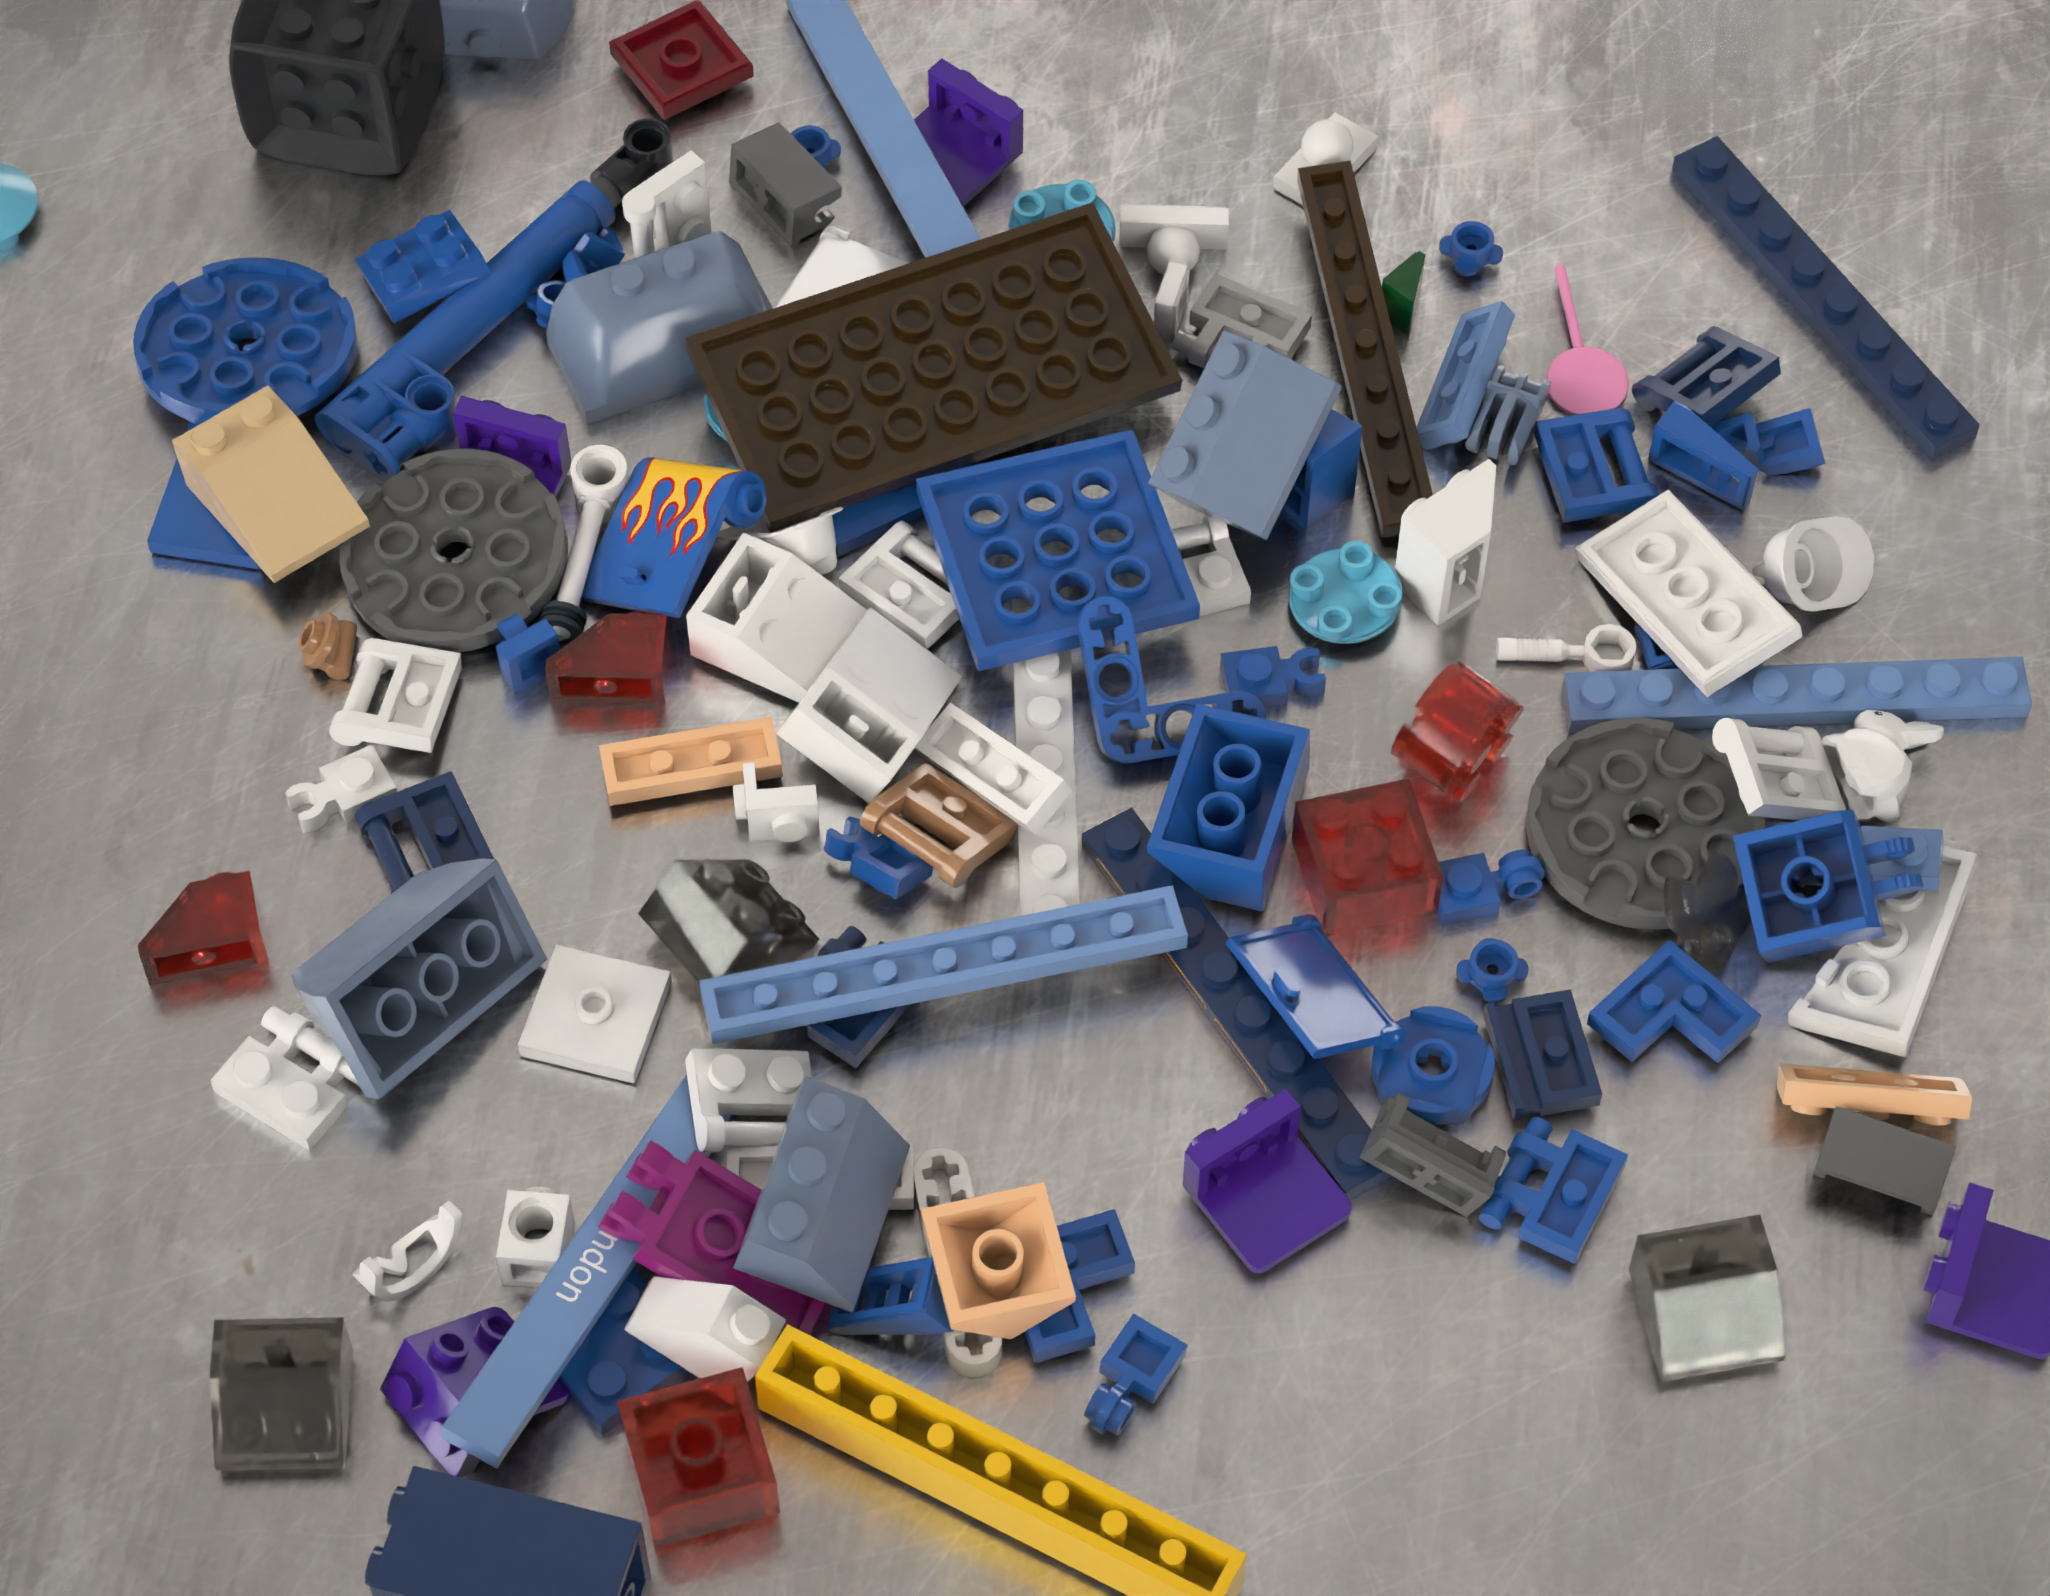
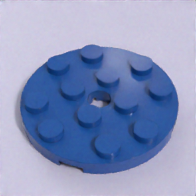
M260 257L237 258L202 266L203 275L191 279L180 286L172 281L161 289L149 301L137 321L133 347L138 373L144 387L164 408L197 425L267 385L298 416L317 406L337 391L351 371L357 354L358 338L355 318L346 297L342 298L329 286L328 278L321 273L298 263L281 259ZM244 338L257 339L256 342L245 345L244 351H239L237 344Z

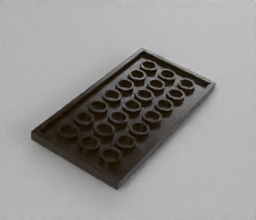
M1093 202L686 337V351L740 469L756 473L765 485L767 503L762 517L769 533L815 518L833 508L840 506L844 508L916 483L917 478L948 472L1180 392L1183 381Z

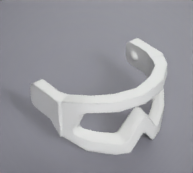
M447 1201L440 1206L439 1214L426 1220L392 1245L391 1259L378 1256L374 1259L368 1257L360 1263V1267L352 1275L373 1296H377L385 1302L400 1300L411 1294L434 1276L451 1255L460 1236L463 1219L461 1211L452 1202ZM430 1231L438 1247L432 1256L410 1277L396 1284L383 1286V1272L399 1276L404 1275L407 1270L406 1249Z

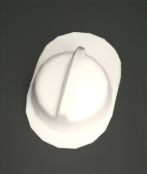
M843 507L833 508L821 513L820 516L769 533L764 520L758 521L749 528L732 526L720 530L716 539L738 540L744 532L793 553L819 574L823 575L833 571L837 565V544L832 515L843 510Z
M1833 516L1804 520L1774 535L1766 545L1763 564L1752 568L1753 575L1765 579V584L1771 595L1778 601L1794 604L1800 610L1814 612L1845 607L1857 602L1868 590L1873 577L1874 554L1870 539L1862 526L1850 518Z

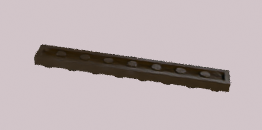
M1351 160L1298 168L1297 183L1354 421L1362 425L1360 447L1382 537L1399 535L1401 517L1404 511L1417 499H1428L1433 496Z

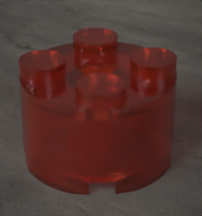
M1457 661V664L1452 662L1436 677L1416 703L1415 707L1419 711L1412 722V727L1404 722L1392 745L1391 755L1448 796H1453L1462 802L1479 780L1481 774L1476 769L1486 758L1490 762L1495 763L1510 744L1513 734L1509 730L1519 719L1524 706L1517 702V699L1461 661Z

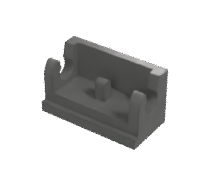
M780 122L731 144L729 183L790 247L799 244L800 239L825 228L835 219V216L829 209L823 210L817 215L816 213L822 207L830 205L841 198L842 186Z
M1398 1092L1394 1099L1391 1097L1387 1098L1381 1106L1360 1155L1362 1160L1465 1217L1469 1216L1491 1198L1495 1189V1182L1506 1157V1151L1494 1146L1491 1153L1486 1150L1482 1153L1407 1111L1410 1099L1408 1096Z
M1836 1106L1813 1175L1825 1179L1826 1174L1922 1206L1921 1212L1933 1216L1956 1146Z

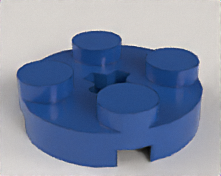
M1423 1006L1410 1011L1409 1017L1398 1020L1407 1031V1037L1402 1044L1378 1051L1376 1045H1374L1371 1075L1377 1089V1099L1382 1105L1387 1098L1391 1097L1394 1099L1396 1094L1400 1092L1410 1098L1406 1110L1428 1123L1451 1126L1464 1124L1470 1119L1472 1112L1485 1101L1490 1092L1495 1069V1055L1489 1042L1487 1046L1485 1039L1477 1032L1478 1025L1468 1016L1458 1011L1439 1006ZM1430 1055L1438 1056L1441 1058V1067L1448 1069V1071L1438 1075H1429L1424 1073V1070L1418 1067L1416 1062L1426 1063Z

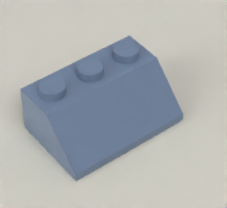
M1223 330L1148 484L1191 509L1267 540L1342 386L1264 345Z
M805 1076L791 1107L733 1268L852 1313L910 1148L909 1143L865 1098Z

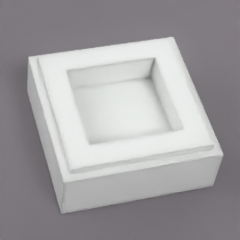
M1170 261L1155 300L1154 324L1162 339L1172 341V338L1176 336L1188 302L1189 270L1187 265Z

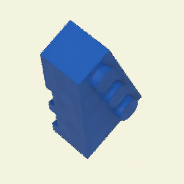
M1333 409L1330 410L1282 508L1306 530L1355 494L1362 425Z

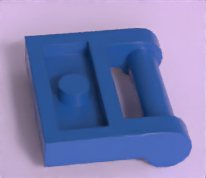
M1614 408L1536 421L1534 436L1563 522L1624 512L1631 513L1659 496L1656 485L1648 481L1632 435L1635 430V424L1628 409ZM1601 437L1612 443L1626 484L1624 486L1615 487L1599 440Z

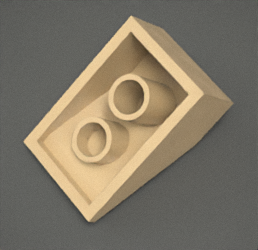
M268 385L172 440L187 487L274 583L370 527L367 516L301 421Z

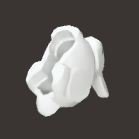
M1866 710L1855 718L1854 728L1843 733H1833L1824 736L1822 744L1837 785L1842 791V799L1846 810H1854L1859 821H1869L1877 817L1885 822H1896L1902 814L1901 805L1908 794L1912 772V762L1904 750L1938 741L1943 736L1944 728L1939 725H1931L1928 722L1913 721L1905 724L1902 719L1891 713Z

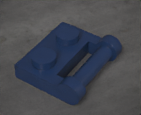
M1711 326L1697 337L1696 345L1654 376L1645 375L1634 383L1632 394L1636 402L1647 411H1653L1658 408L1666 412L1671 404L1677 400L1712 427L1781 374L1779 356L1719 327Z
M452 771L369 802L358 809L355 814V821L361 833L366 837H370L393 886L391 894L414 876L391 828L393 823L406 818L430 869L454 862L494 859Z

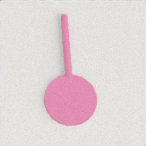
M1561 263L1555 266V273L1573 348L1558 355L1549 366L1546 380L1551 381L1549 397L1560 410L1569 415L1619 408L1625 401L1628 393L1629 379L1622 363L1609 352L1595 347H1584L1566 268Z

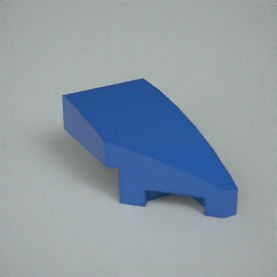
M608 226L604 227L598 236H595L592 232L584 234L576 247L562 261L566 283L575 278L620 263L626 254L614 229Z
M1810 408L1757 424L1752 412L1718 421L1711 427L1756 468L1770 476L1826 464Z

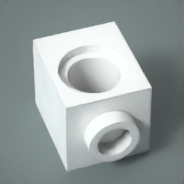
M541 1186L530 1187L526 1191L507 1189L496 1253L502 1285L538 1288L573 1239L575 1220L570 1194H560L554 1189ZM534 1229L550 1231L545 1237L537 1240L524 1238L528 1232Z

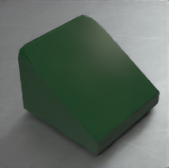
M1420 250L1417 253H1413L1382 280V290L1390 322L1406 335L1411 333L1422 285L1425 254Z

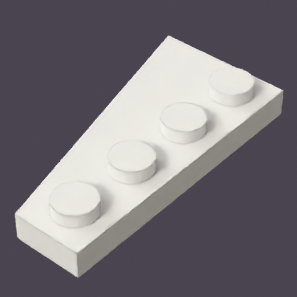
M1943 846L1939 892L1915 891L1879 900L1878 903L1886 936L1845 945L1833 960L1829 958L1816 975V983L1805 998H1799L1788 1012V1026L1906 1058L1974 875L1977 854Z

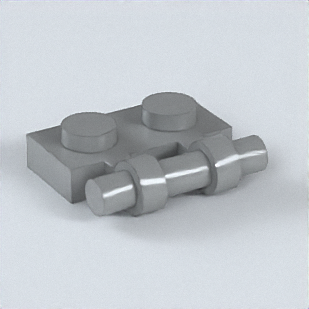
M1215 273L1190 310L1189 324L1202 329L1197 337L1180 329L1173 340L1172 349L1189 356L1191 364L1204 369L1224 330L1264 345L1291 359L1311 328L1312 314Z

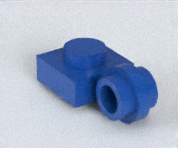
M1521 849L1504 855L1498 862L1499 869L1493 872L1490 871L1484 852L1427 864L1425 878L1441 925L1499 914L1501 900L1498 893L1507 891L1509 896L1514 899H1522L1536 894L1543 886L1542 879L1545 875L1541 860L1534 857L1529 850Z
M1133 1313L1101 1360L1099 1373L1113 1380L1116 1384L1111 1388L1102 1383L1092 1395L1084 1412V1417L1093 1421L1092 1429L1103 1435L1108 1431L1117 1436L1120 1435L1131 1419L1137 1405L1136 1401L1128 1397L1131 1391L1154 1404L1185 1358L1188 1344Z

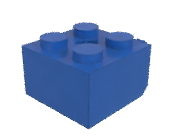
M1854 810L1836 811L1733 836L1758 951L1767 963L1885 937L1886 933L1878 901L1912 893L1924 887L1921 874L1901 873L1890 878L1873 881L1870 864L1901 859L1915 851L1912 837L1905 836L1865 845L1860 821ZM1808 875H1814L1819 883H1824L1822 889L1817 890L1818 894L1805 898L1803 893H1796L1797 885L1805 887L1801 879Z

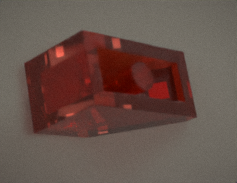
M642 611L628 614H607L546 660L545 671L550 702L665 704L670 656L667 616L653 615Z
M250 870L239 873H217L208 879L190 882L138 944L139 956L149 986L269 961L259 902Z

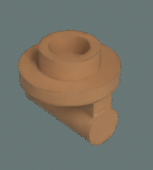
M330 613L322 614L317 620H309L304 626L298 641V650L303 652V664L312 669L318 668L325 671L332 679H347L350 674L357 625L349 620H338L336 616Z

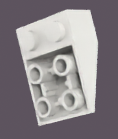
M743 532L686 615L690 655L799 703L868 610L793 553Z
M870 607L776 734L867 803H870L898 772L962 676Z

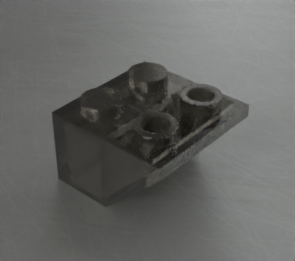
M749 859L675 860L638 912L639 916L698 983L699 980L793 962L813 949L820 940L805 923L806 917L800 908L792 902L785 900L769 883L770 877L766 870Z
M1760 1214L1637 1236L1628 1270L1661 1382L1784 1361L1786 1350L1778 1269Z
M343 1317L214 1320L209 1384L213 1454L216 1471L345 1468L353 1348Z

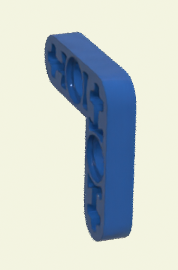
M1100 596L1089 601L1081 609L1077 618V629L1096 737L1101 752L1108 760L1117 764H1130L1179 755L1182 744L1173 742L1168 737L1166 723L1169 716L1176 711H1185L1192 715L1196 703L1202 705L1210 704L1215 708L1232 711V702L1239 701L1242 710H1251L1253 716L1266 719L1263 703L1255 695L1246 691H1234L1148 706L1133 619L1129 608L1122 600L1113 596ZM1098 607H1106V612L1109 616L1118 615L1120 625L1111 630L1112 646L1115 647L1124 643L1127 655L1112 653L1098 660L1094 659L1093 648H1105L1101 630H1091L1089 621L1098 616ZM1111 663L1124 666L1131 677V685L1128 691L1120 697L1107 695L1099 684L1101 670ZM1154 714L1156 716L1154 733L1161 746V750H1151L1153 738L1132 743L1131 754H1124L1121 745L1111 744L1110 734L1119 731V721H1126L1129 730H1139L1150 727L1146 715Z

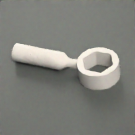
M1606 624L1592 629L1586 636L1585 645H1568L1561 639L1498 638L1496 656L1497 661L1561 662L1569 656L1582 657L1585 667L1590 672L1630 670L1633 666L1636 642L1628 630L1618 625ZM1597 644H1618L1625 655L1622 660L1601 659L1594 648Z

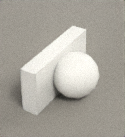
M1334 112L1329 119L1317 121L1307 128L1301 140V148L1274 176L1273 189L1303 205L1297 183L1298 168L1351 160L1353 172L1355 173L1377 149L1378 136Z
M1123 204L1120 210L1119 247L1147 248V256L1151 266L1161 275H1165L1169 261L1187 265L1190 271L1199 259L1200 249L1227 250L1229 208L1217 206Z

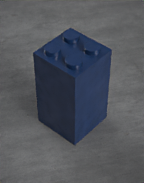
M413 1465L406 1487L398 1486L391 1497L387 1513V1524L391 1525L384 1547L375 1546L369 1557L365 1572V1584L370 1587L372 1596H644L651 1572L641 1522Z

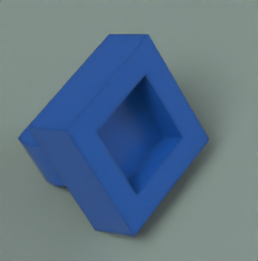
M514 614L498 623L497 628L505 637L496 646L501 677L515 694L548 675L546 660L560 650L558 634L546 619L528 628L518 614Z

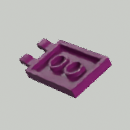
M650 1140L642 1154L640 1153L636 1157L626 1175V1178L638 1185L652 1190H659L650 1208H646L642 1202L622 1190L614 1204L611 1203L598 1228L616 1238L633 1240L640 1243L632 1259L664 1278L735 1286L786 1319L777 1339L787 1324L810 1335L826 1304L825 1302L733 1268L761 1189L696 1150L683 1163L673 1157L665 1148Z

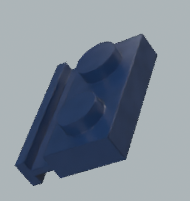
M1571 989L1512 999L1511 1004L1495 1006L1494 1002L1485 1004L1483 1017L1513 1120L1523 1119L1524 1114L1539 1112L1540 1116L1600 1106L1602 1091Z

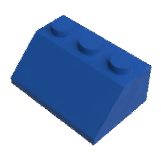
M1196 703L1147 844V853L1203 897L1263 912L1310 769V729Z

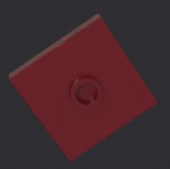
M695 0L609 41L612 57L663 120L754 77L752 62L700 0Z

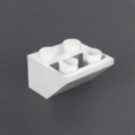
M1490 459L1471 471L1467 469L1460 471L1448 482L1445 488L1428 499H1417L1404 511L1401 517L1395 571L1401 581L1403 593L1437 626L1481 598L1491 536L1496 465Z

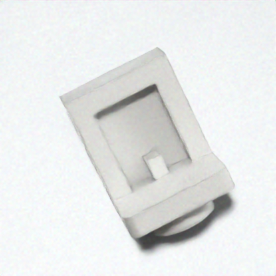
M755 762L743 763L744 784L733 785L736 820H748L750 842L776 839L782 842H794L804 837L820 836L816 784L757 789Z

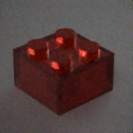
M1410 778L1295 802L1291 840L1316 917L1322 925L1321 930L1327 937L1438 914L1444 876Z
M743 1367L617 1401L624 1440L654 1548L780 1513L776 1478Z

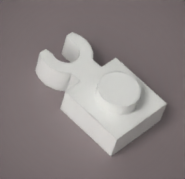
M369 745L319 767L321 783H298L290 787L285 794L291 810L305 804L314 805L310 810L298 814L303 833L320 829L328 821L329 815L338 811L345 823L355 820L357 810L363 805L397 792V788L373 745Z

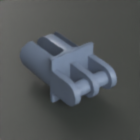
M1498 365L1491 381L1488 380L1485 401L1465 445L1467 450L1477 453L1491 420H1493L1494 425L1490 434L1486 456L1498 460L1511 431L1516 430L1507 459L1508 464L1516 465L1530 433L1534 434L1536 421H1538L1550 392L1551 381L1544 379L1542 384L1528 380L1529 375L1521 372L1519 377L1505 373L1506 367Z

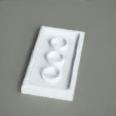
M1669 489L1575 547L1580 563L1706 697H1709L1803 637L1801 625Z

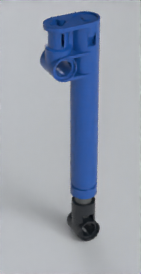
M650 118L636 120L629 124L623 135L624 145L591 173V183L579 180L562 197L555 201L487 262L490 274L453 292L315 415L316 426L324 439L339 453L382 482L401 472L400 467L416 452L424 453L430 447L438 448L453 442L457 438L453 417L457 401L453 384L443 375L523 304L528 295L535 293L540 285L546 283L563 268L562 261L576 247L585 233L592 232L595 236L599 235L604 227L615 221L614 209L623 210L622 200L629 191L674 162L669 128L663 122Z

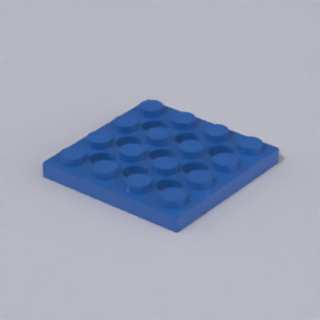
M1133 429L916 479V493L978 671L1081 647L1077 629V618L1081 609L1089 601L1100 596H1113L1123 601L1130 610L1135 634L1200 618L1198 598L1156 488L1148 484L1151 475ZM1090 485H1099L1108 490L1109 494L1102 498L1093 499L1086 497L1080 491ZM1041 497L1054 502L1055 506L1046 511H1035L1029 508L1026 503L1034 498ZM982 510H991L1001 516L996 522L990 524H982L972 519L976 512ZM1105 529H1117L1125 534L1126 537L1119 542L1108 543L1099 539L1097 534ZM1059 541L1070 546L1071 550L1064 555L1055 556L1046 553L1042 547L1047 543ZM997 554H1006L1017 562L1008 568H996L991 566L987 560ZM1123 573H1132L1141 578L1143 582L1138 586L1126 588L1116 584L1113 579ZM1067 586H1078L1088 594L1080 600L1071 601L1062 598L1058 592ZM1012 599H1023L1033 607L1027 612L1016 614L1005 610L1003 605ZM1098 607V616L1091 619L1089 625L1091 630H1101L1104 642L1111 640V630L1120 625L1118 615L1109 616L1106 612V607Z

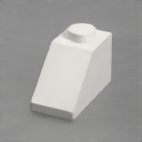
M654 1276L648 1283L624 1330L731 1398L756 1375L771 1351L786 1319L733 1285Z

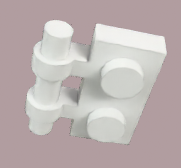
M272 1006L264 1014L261 1025L277 1035L276 1039L267 1047L251 1036H248L210 1081L215 1093L306 1150L311 1151L348 1107L345 1094L335 1089L337 1084L343 1077L358 1086L359 1084L343 1054L330 1039L314 1030V1023L297 1012L289 1015L278 1007ZM300 1051L320 1062L311 1074L291 1062Z

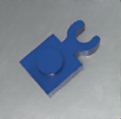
M1277 646L1221 653L1220 669L1226 693L1234 691L1249 692L1263 703L1265 709L1287 706L1288 691H1294L1299 695L1307 697L1317 696L1325 692V673L1307 675L1302 672L1306 669L1319 668V649L1303 648L1296 651L1288 659H1280ZM1239 701L1232 702L1233 712L1245 711L1240 708Z
M851 816L846 818L843 834L833 828L827 830L824 851L837 860L851 861L849 873L872 885L877 891L887 894L894 899L901 897L932 876L933 867L884 834L879 837L874 836L860 826V819Z

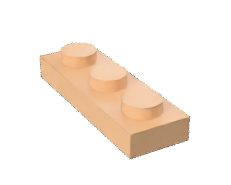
M772 716L599 745L609 806L743 784V763L755 762L756 781L783 777L782 762Z
M1779 1063L1776 1087L1782 1103L1791 1105V1109L1798 1113L1824 1115L1828 1113V1108L1835 1109L1838 1106L1877 1120L1888 1119L1890 1113L1914 1115L1916 1121L1929 1125H1948L1951 1123V1118L1969 1120L1972 1095L1963 1078Z

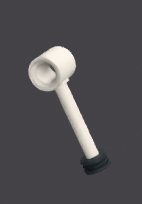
M592 445L582 449L575 455L570 466L575 504L581 515L557 600L544 604L539 620L540 622L546 619L558 634L559 645H567L584 631L587 615L579 608V603L602 523L610 522L629 480L627 463L623 454L608 445Z

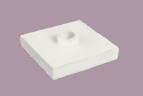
M556 944L517 1045L519 1056L635 1084L672 983L671 971Z

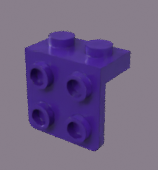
M941 58L928 70L929 106L914 121L961 205L964 207L1023 153V109L1018 107L1011 98L999 95L980 83L970 72L960 70Z
M461 396L453 411L459 443L458 449L486 450L510 457L531 469L535 478L550 493H553L556 498L572 462L566 424L558 422L547 415H532L506 408L495 401H480Z
M1284 1089L1270 1099L1260 1097L1250 1102L1239 1113L1236 1120L1217 1131L1215 1128H1210L1203 1131L1191 1141L1184 1156L1182 1186L1251 1272L1258 1274L1266 1272L1345 1222L1351 1215V1201L1297 1136L1301 1106L1287 1089Z
M1969 1182L1961 1204L1948 1202L1938 1237L1948 1240L1944 1257L1936 1254L1933 1255L1925 1279L1923 1290L1933 1293L1926 1323L2037 1359L2048 1358L2050 1356V1240L1986 1220L1994 1190Z
M490 1307L405 1337L380 1387V1391L389 1400L392 1407L399 1412L427 1446L430 1453L437 1458L450 1475L464 1477L474 1473L480 1461L475 1456L441 1439L440 1436L442 1425L515 1322L505 1310L499 1307ZM559 1378L534 1415L565 1403L570 1391Z

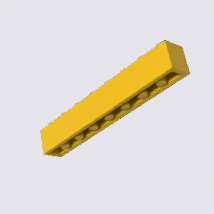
M788 1324L755 1375L758 1409L1128 1596H1238L1244 1585L1246 1553Z

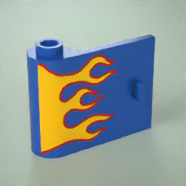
M647 457L642 459L632 471L591 561L581 600L680 618L723 522L725 521L733 527L749 528L761 518L766 507L767 496L765 485L760 476L751 471L663 458Z

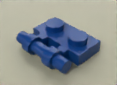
M1532 1117L1524 1133L1520 1132L1514 1136L1507 1150V1155L1510 1159L1501 1176L1497 1177L1493 1194L1487 1200L1479 1219L1487 1227L1498 1230L1503 1226L1508 1214H1521L1525 1216V1219L1520 1227L1519 1239L1576 1264L1626 1166L1628 1154L1571 1129L1565 1143L1560 1148L1547 1142L1553 1130L1551 1124L1542 1118ZM1541 1169L1548 1172L1539 1192L1524 1185L1531 1170Z

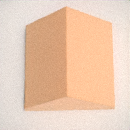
M1045 1182L921 1209L925 1232L952 1330L1013 1339L1076 1301V1294Z

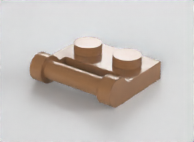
M926 762L874 798L867 805L860 818V826L874 836L882 833L940 871V879L953 888L960 887L970 876L972 870L1014 839L1018 823ZM898 814H903L904 816L909 818L913 823L923 827L939 839L943 840L944 842L955 848V850L951 851L950 849H948L947 847H945L929 835L925 834L924 832H922L921 830H919L903 818L899 817Z

